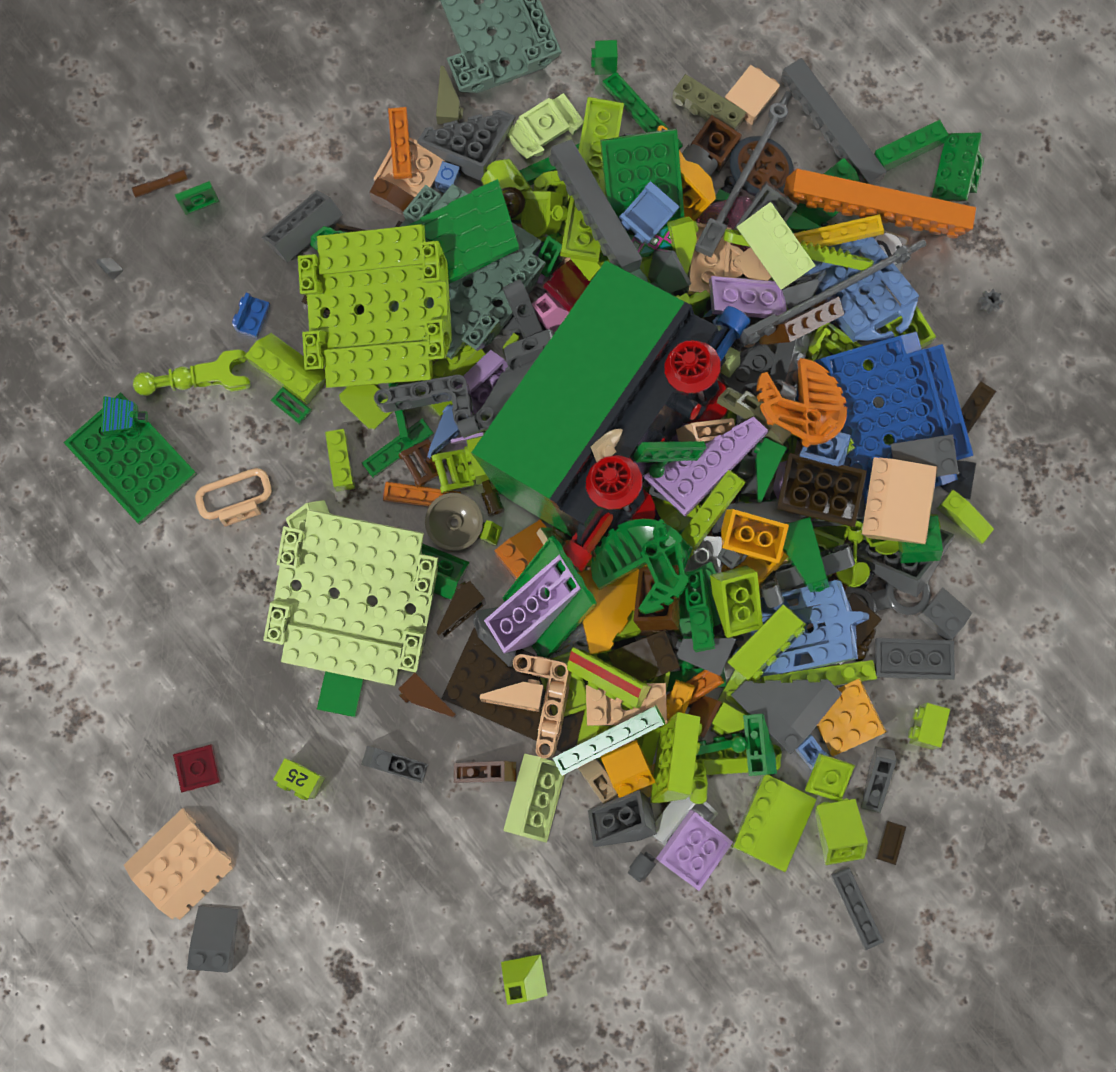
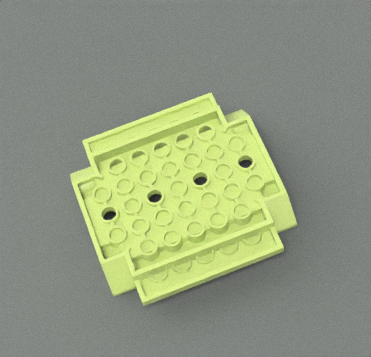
M308 510L304 532L301 529L283 526L277 565L280 566L274 601L269 606L263 641L281 645L284 643L281 659L283 663L395 686L399 669L417 672L424 647L436 584L438 557L421 554L424 537L422 532ZM293 580L301 582L302 587L300 590L292 587ZM337 588L340 592L339 597H332L330 589ZM371 595L375 596L378 600L377 605H370L368 597ZM406 604H414L416 611L408 613L406 611Z

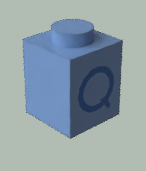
M442 161L435 179L436 188L440 192L445 193L452 184L457 185L461 175L460 167Z

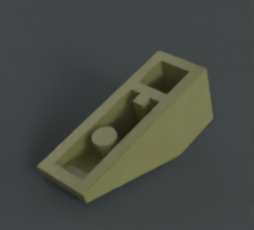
M440 66L436 111L437 124L443 125L455 120L459 124V120L463 119V108H460V101L445 67Z

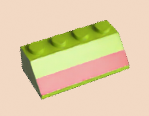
M573 647L567 666V670L572 672L570 676L580 681L582 678L589 682L588 686L599 690V688L605 690L606 696L614 700L616 698L623 700L622 704L632 710L634 707H641L651 686L598 657L590 655V653L583 649Z

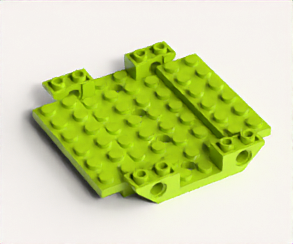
M422 224L317 236L318 257L316 254L298 256L300 294L307 295L309 331L302 332L304 370L323 369L325 366L326 388L433 379L432 361H435V359H445L452 341L448 264L439 241L425 242V226ZM429 298L434 300L432 308L427 307V300ZM397 301L399 304V308L397 311L394 312L392 310V304L393 302ZM362 304L364 306V312L363 314L359 315L357 312V308L359 305ZM326 308L330 310L328 318H325L323 315Z

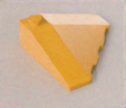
M639 569L601 590L598 589L593 581L591 570L582 571V573L577 572L583 578L585 586L593 594L597 603L582 621L590 655L609 651L614 645L612 641L617 633L621 634L627 625V618L635 610Z

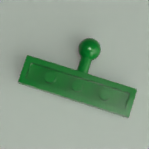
M703 441L642 442L634 453L633 458L636 462H658L653 463L649 467L650 476L658 479L664 475V467L668 461H697L707 446Z
M743 732L733 733L730 738L718 736L714 737L712 742L707 743L706 740H700L697 742L700 744L697 755L732 748L737 753L743 752L747 747L745 734L743 735Z

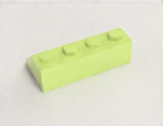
M771 202L737 226L739 232L780 290L815 267L813 261Z
M524 753L503 831L547 843L565 774L561 775L554 761Z

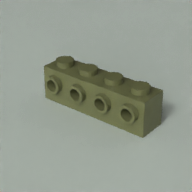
M687 74L683 76L673 90L672 99L679 106L689 109L693 115H699L705 122L712 115L737 131L745 120L746 111Z

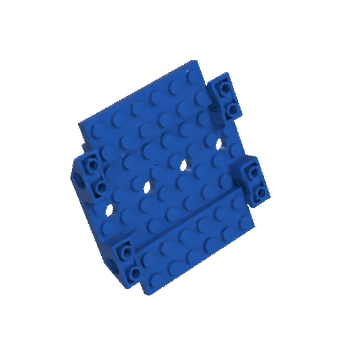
M913 332L814 361L824 367L829 372V376L836 379L838 382L837 387H841L843 391L841 395L846 399L844 406L847 407V417L840 432L851 435V439L854 442L852 445L855 449L846 455L844 466L867 471L862 491L865 506L874 457L893 459L891 445H886L883 441L886 434H891L894 437L892 444L953 435L956 459L960 460L974 456L943 344L922 349L917 332ZM865 360L872 361V370L867 371L863 368ZM798 389L795 398L796 402H799ZM881 397L884 404L881 408H876L873 405L874 398ZM957 474L936 477L935 487L958 480Z

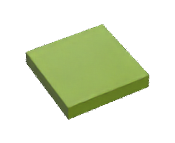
M819 753L805 790L812 794L839 801L843 798L855 765Z

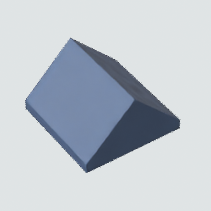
M839 432L826 443L811 445L810 447L803 446L800 456L835 466L844 465L851 435Z

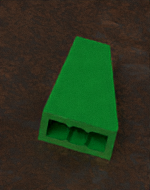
M811 518L788 523L789 527L783 552L786 553L787 558L810 592H821L825 588H829Z

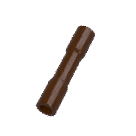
M183 169L158 180L134 186L132 191L135 198H138L166 186L187 181L188 177Z

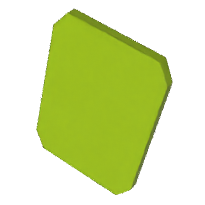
M375 385L346 387L339 394L341 403L368 429L375 430L393 413H384L378 408L374 401V395L379 389Z

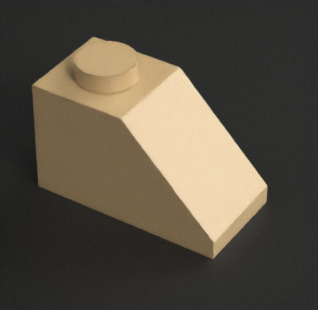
M596 759L578 767L587 783L603 804L618 795L609 776Z

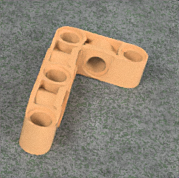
M519 654L513 660V666L517 671L548 678L538 729L536 753L541 758H550L557 750L572 672L567 670L568 664L565 662L540 656ZM522 658H525L528 662L527 667L524 669L519 666ZM561 665L566 669V673L563 676L557 674V669ZM553 704L558 707V713L554 716L549 711L550 706ZM545 743L550 746V753L547 755L542 752V746Z

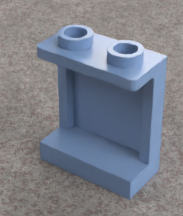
M650 181L626 211L620 215L619 220L626 231L631 230L635 234L634 237L637 241L648 245L675 214L679 206Z

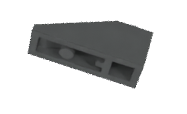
M875 746L869 765L861 809L881 813L897 761L895 751Z

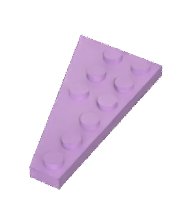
M752 417L733 427L727 433L718 435L712 441L706 443L707 448L697 461H672L665 465V472L661 478H653L649 473L643 475V477L686 517L720 482L728 470L731 471L769 431L757 419Z

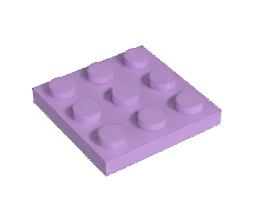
M690 809L656 859L700 891L733 841Z

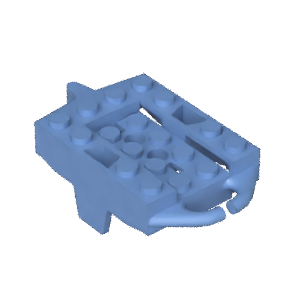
M873 237L828 246L829 250L832 247L836 251L841 248L843 253L849 250L851 255L861 256L859 254L860 251L865 258L874 261L873 265L888 258ZM812 260L815 267L802 276L826 270V275L815 295H818L863 270L853 268L846 270L844 266ZM893 263L832 295L831 297L839 296L844 315L829 323L834 324L836 321L853 342L857 340L880 342L894 338L892 331L880 334L876 330L902 316L903 322L896 327V330L899 334L904 332L912 321L919 295ZM885 286H887L888 289L893 293V295L901 303V306L897 303V301L894 299V297L890 294V292L886 289Z
M838 580L829 581V588H825L821 592H810L807 587L782 592L784 602L773 608L767 607L764 597H760L762 617H764L762 618L763 625L772 617L770 615H773L782 605L790 608L806 624L804 633L790 641L791 646L785 652L781 651L776 656L777 660L771 666L767 665L762 670L764 673L761 677L822 668L827 665L858 659L856 625L868 620L869 614L852 611L842 582ZM798 598V605H789L787 600ZM809 623H812L814 625V630L812 633H809L807 631V626ZM758 630L751 631V635L753 636ZM809 653L814 661L800 665L801 655Z

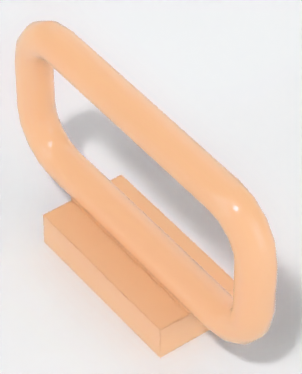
M254 468L200 487L196 492L195 501L198 511L203 518L208 520L219 518L224 527L260 515L261 512L257 504L266 501L270 497L272 489L267 473L262 469ZM253 476L261 478L264 492L261 495L214 512L206 510L203 501L205 493Z

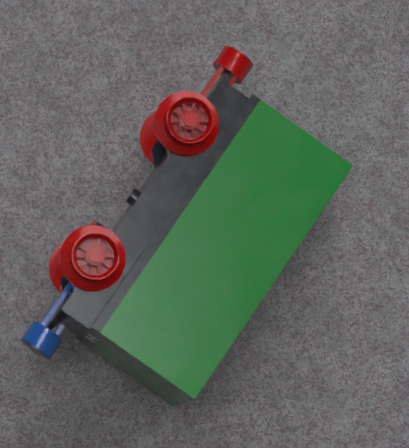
M605 261L471 453L499 494L572 537L571 541L567 540L565 542L563 550L566 556L573 562L576 572L582 573L592 558L591 552L597 545L601 546V539L604 536L607 537L611 529L617 530L619 529L618 525L635 519L653 520L655 517V504L651 495L643 489L642 484L645 481L643 475L649 473V467L653 463L658 462H636L633 455L642 442H670L672 437L677 434L676 429L681 428L683 423L691 424L720 420L726 414L728 409L717 403L718 397L726 390V387L717 378L721 367L726 361L725 355L736 339H740L742 331L748 328L751 321L739 309L727 306L717 319L716 325L695 315L692 305ZM613 429H622L619 442L614 447L616 452L612 456L605 457L596 462L591 446L607 432Z

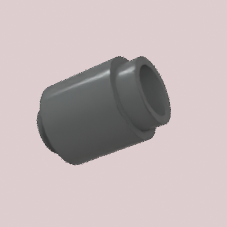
M640 852L630 865L628 874L638 882H641L643 879L645 880L656 865L653 862L655 858L648 852L644 854Z

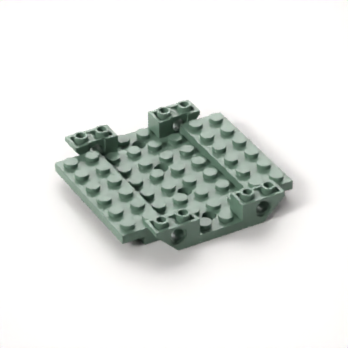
M452 184L440 198L441 195L425 185L404 210L405 220L400 227L407 226L468 193ZM513 222V229L519 245L518 253L502 257L449 284L452 341L447 357L451 360L462 346L469 345L478 351L491 344L513 316L502 287L520 279L529 295L538 282L545 262L534 254L541 247L542 241ZM466 280L473 281L470 287L463 286ZM429 298L427 300V307L432 308L434 300ZM495 300L503 301L501 306H493ZM397 301L392 304V310L395 312L399 308Z

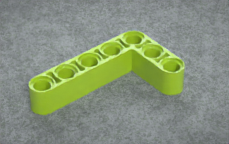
M773 745L776 768L779 770L781 767L782 749L777 745ZM729 748L697 755L695 759L697 771L693 776L695 790L689 796V799L695 804L706 802L708 788L706 775L748 773L746 749L740 753Z

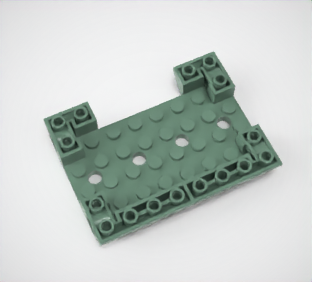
M440 0L461 51L459 54L446 58L460 92L480 93L546 68L562 53L540 0H484L480 5L475 4V0ZM490 29L497 31L493 36L487 34ZM503 60L510 62L506 67L500 65Z

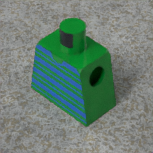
M103 396L101 432L105 436L135 433L137 431V423L148 422V412L138 411V405L133 401Z

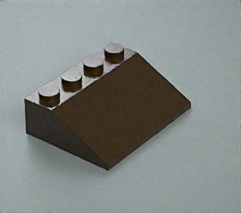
M789 453L783 474L777 510L855 527L867 471L844 465L835 466Z

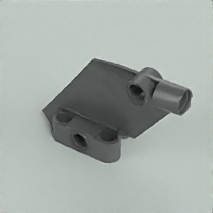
M545 330L509 344L504 348L508 364L505 372L501 373L476 417L471 416L458 421V427L463 438L484 430L486 431L555 331Z

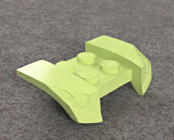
M563 93L555 99H546L519 116L516 123L512 125L507 137L516 150L526 159L532 156L538 157L543 155L544 145L568 130L574 135L584 121Z

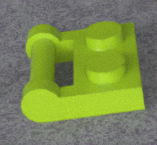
M464 449L431 456L432 461L435 462L440 479L441 493L474 486ZM446 459L452 484L448 483L442 460Z

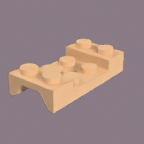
M666 683L647 684L651 688L641 707H634L633 710L630 709L628 711L621 708L623 700L619 698L614 700L605 695V690L601 688L596 690L586 685L587 726L618 725L657 705L666 722L665 724H667Z

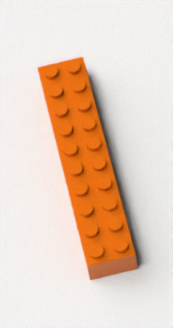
M796 169L786 178L784 194L796 202L797 205L801 203L806 204L808 208L820 207L824 208L826 212L839 211L842 212V215H857L860 219L880 214L883 224L888 222L895 223L894 225L897 227L909 226L915 231L928 230L930 234L940 235L942 233L946 234L949 238H958L971 231L976 213V207L802 169Z

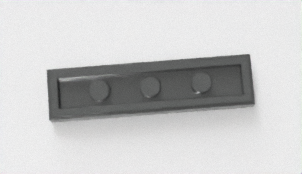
M847 867L830 875L864 950L883 943L884 941L850 868Z

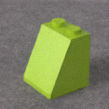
M845 798L838 802H823L817 805L815 816L825 865L864 859L868 840L856 799L850 800Z

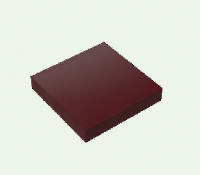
M212 744L173 754L181 793L221 783Z

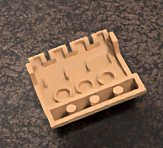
M183 808L124 864L131 880L160 911L172 920L175 917L180 920L190 911L187 905L190 904L194 907L205 896L202 892L203 889L209 892L220 881L217 878L218 875L223 878L233 869L230 865L231 859L224 851H219L195 825L196 821Z

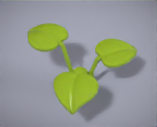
M856 521L855 527L848 526V528L846 526L814 527L816 530L844 541L848 537L851 543H853L855 565L836 572L837 578L849 587L861 586L868 580L870 570L866 563H857V544L864 537L869 545L875 547V550L880 554L890 555L899 550L898 541L872 539L862 534L863 523Z

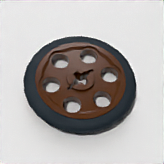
M751 136L742 139L733 148L730 156V169L736 182L743 171L741 164H747L750 158L747 150L754 151L761 136ZM768 139L742 189L750 195L756 196L766 181L770 183L769 179L772 178L777 182V185L772 186L784 194L786 178L794 172L792 159L787 151L774 140ZM764 150L770 151L772 157L766 156ZM775 165H780L783 171H778ZM752 178H757L760 181V185H756Z

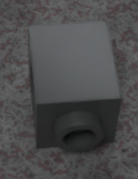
M723 548L717 556L730 569L737 567L747 557L745 554Z

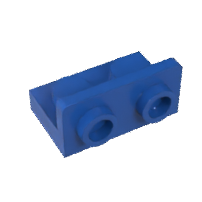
M246 292L245 296L240 299L238 314H235L232 320L236 332L258 338L270 303L254 298L250 293Z

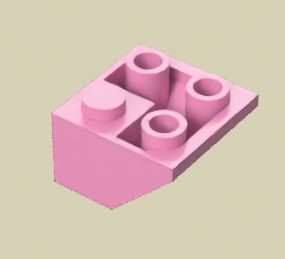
M549 292L532 303L539 322L546 330L556 332L569 313Z

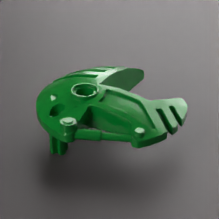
M635 519L618 525L619 529L617 530L611 529L609 531L610 535L607 538L604 536L601 539L602 544L600 548L597 545L595 561L592 557L591 574L598 589L601 590L647 565L655 584L638 608L639 611L644 614L653 613L664 608L660 604L670 605L673 603L674 600L671 597L678 598L689 581L684 571L683 539L681 535L671 526L665 524L662 519L659 521ZM651 550L657 551L653 555L648 554ZM674 551L678 560L680 575L675 573L667 558Z

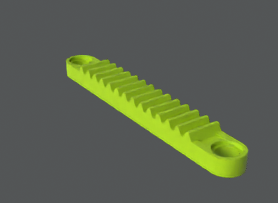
M725 230L724 241L750 247L739 231ZM805 241L800 243L811 260L858 270H865L873 266L874 263L869 258L851 255L849 250L843 253L841 248L836 251L834 247L829 250L827 245L821 248L820 244L814 247L812 242L806 245Z

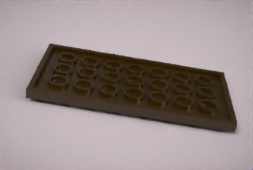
M473 628L441 699L537 741L546 692L543 686L539 712L481 702L480 694L521 682H528V679L540 681V685H543L538 676L517 671L513 664L509 667L478 637L476 629ZM523 649L516 650V656L519 654L537 656ZM522 658L519 666L522 669L527 667V660ZM583 679L585 686L588 685V681ZM550 707V708H549L550 714L553 715L552 710H551V707ZM585 710L563 718L557 751L564 752L577 745Z

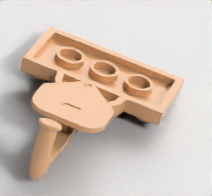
M697 223V241L707 224ZM722 237L712 257L694 250L689 269L691 285L688 286L687 294L693 295L707 290L710 294L709 279L711 276L741 278L745 275L748 279L769 281L772 277L751 247L743 252L740 248L730 245V242L724 241Z

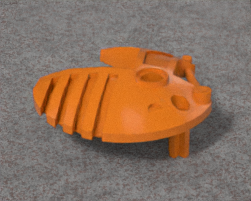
M800 358L798 360L799 402L782 398L768 372L762 373L757 382V391H762V393L757 395L758 402L764 401L760 405V409L767 419V424H776L790 431L791 434L802 439L804 447L826 443L841 431L847 417V407L844 406L846 399L842 397L843 391L841 387H837L838 382L836 379L829 376V372L824 367L808 359Z

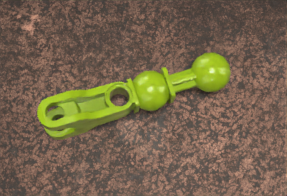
M243 350L224 351L214 362L190 366V369L182 366L174 371L168 369L169 375L154 377L148 372H141L135 376L133 388L138 394L144 396L153 394L156 388L171 386L173 391H176V388L187 390L192 386L197 388L221 385L231 392L245 390L251 386L250 380L245 376H234L232 369L235 365L246 361V352Z

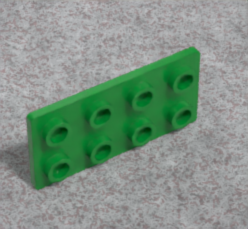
M980 132L948 133L949 136L943 146L931 198L945 201H967L969 193H977L984 158L979 152L982 134Z

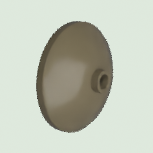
M448 493L438 497L431 503L425 516V528L428 536L436 545L446 550L457 551L469 547L477 540L483 526L482 513L478 505L470 497L460 493ZM453 519L458 520V524L456 526H452L451 521Z

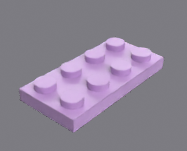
M711 276L709 279L712 314H721L727 306L739 309L747 317L767 318L773 314L778 316L787 311L782 289L780 290L775 281Z

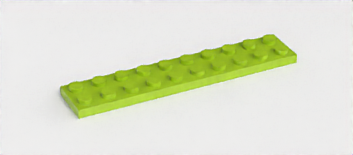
M588 97L579 153L606 197L600 140L619 137L624 103ZM571 196L560 256L598 263L601 245L598 240L594 239L590 226L585 224L583 214L577 210L575 200Z

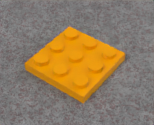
M860 678L837 688L842 693L841 696L817 724L818 730L832 757L886 733Z

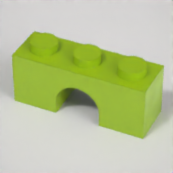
M339 429L325 432L333 486L336 492L355 489L353 470L349 459L348 438L345 430Z

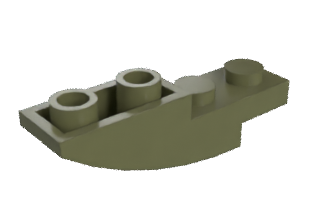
M728 387L718 397V404L748 420L754 417L769 431L765 437L773 442L783 445L792 435L790 431L776 424L768 425L767 419L760 409V405L764 402H758L757 397L748 391L742 395Z

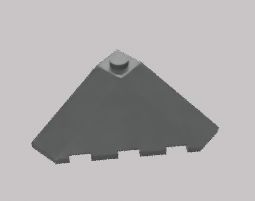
M502 110L492 111L493 115L482 118V114L468 117V122L458 124V121L455 120L444 123L443 128L433 130V127L425 128L417 143L447 163L459 166L460 171L466 175L481 180L487 171L488 165L496 160L513 125L515 115Z
M940 529L943 546L942 559L955 534ZM862 540V543L857 544V562L866 563L869 570L898 590L916 598L927 585L940 562L901 563L899 550L894 554L885 555L878 553L875 547H871L869 543H866V540Z
M820 679V682L792 680V683H781L780 680H765V683H753L750 680L744 681L731 696L750 715L763 714L769 734L787 752L792 754L809 736L842 693L828 679Z

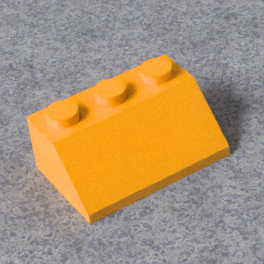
M727 509L721 527L722 548L779 564L789 525L742 511Z

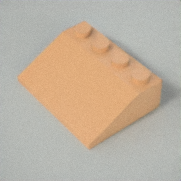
M874 457L862 534L872 539L926 544L937 467Z

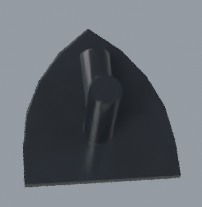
M957 460L958 480L940 485V487L948 493L954 490L963 498L971 499L976 463Z

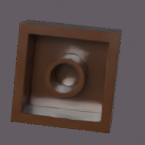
M711 115L691 142V145L695 144L709 153L708 157L711 160L714 158L717 161L718 167L715 170L720 172L729 160L733 148L741 141L742 134Z

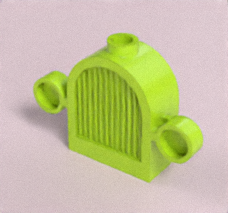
M522 191L525 198V208L522 213L511 219L521 220L525 231L545 242L548 235L559 231L561 222L567 218L568 210L565 206H562L563 193Z

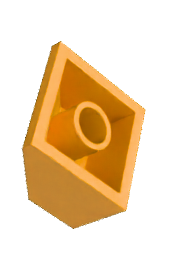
M637 740L600 756L619 798L656 782L651 766Z

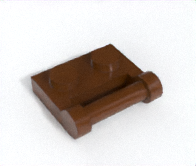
M429 439L402 451L398 455L401 460H404L411 472L417 488L439 477L435 462L432 461V458L429 459L427 457L431 446ZM413 454L426 474L423 477L410 457Z

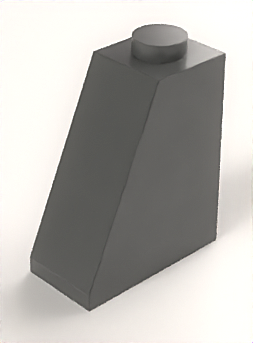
M715 634V649L695 652L693 650L692 635H684L682 640L678 639L674 648L677 651L676 657L720 676L735 643L736 636L727 638L725 634Z

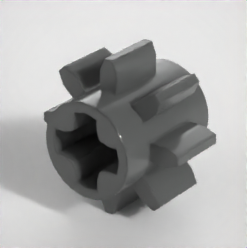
M994 289L989 293L984 291L983 297L978 300V302L982 303L980 309L986 310L988 314L993 309L997 312L1000 309L999 305H1002L1004 302L1000 300L1001 293L994 292Z

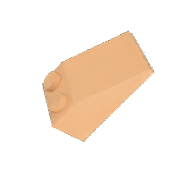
M528 679V682H521L480 694L481 702L539 712L543 685H540V681Z

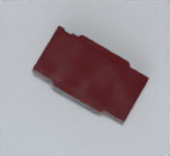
M570 259L553 273V277L544 284L543 288L570 312L591 280L589 281Z

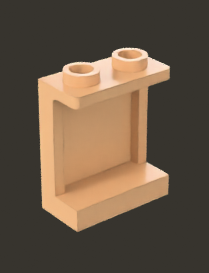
M750 65L725 96V99L746 111L745 121L753 125L759 113L770 99L777 95L780 85L774 78L766 76L761 69Z

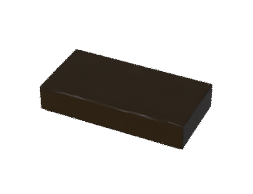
M886 821L876 855L877 860L896 865L906 826Z

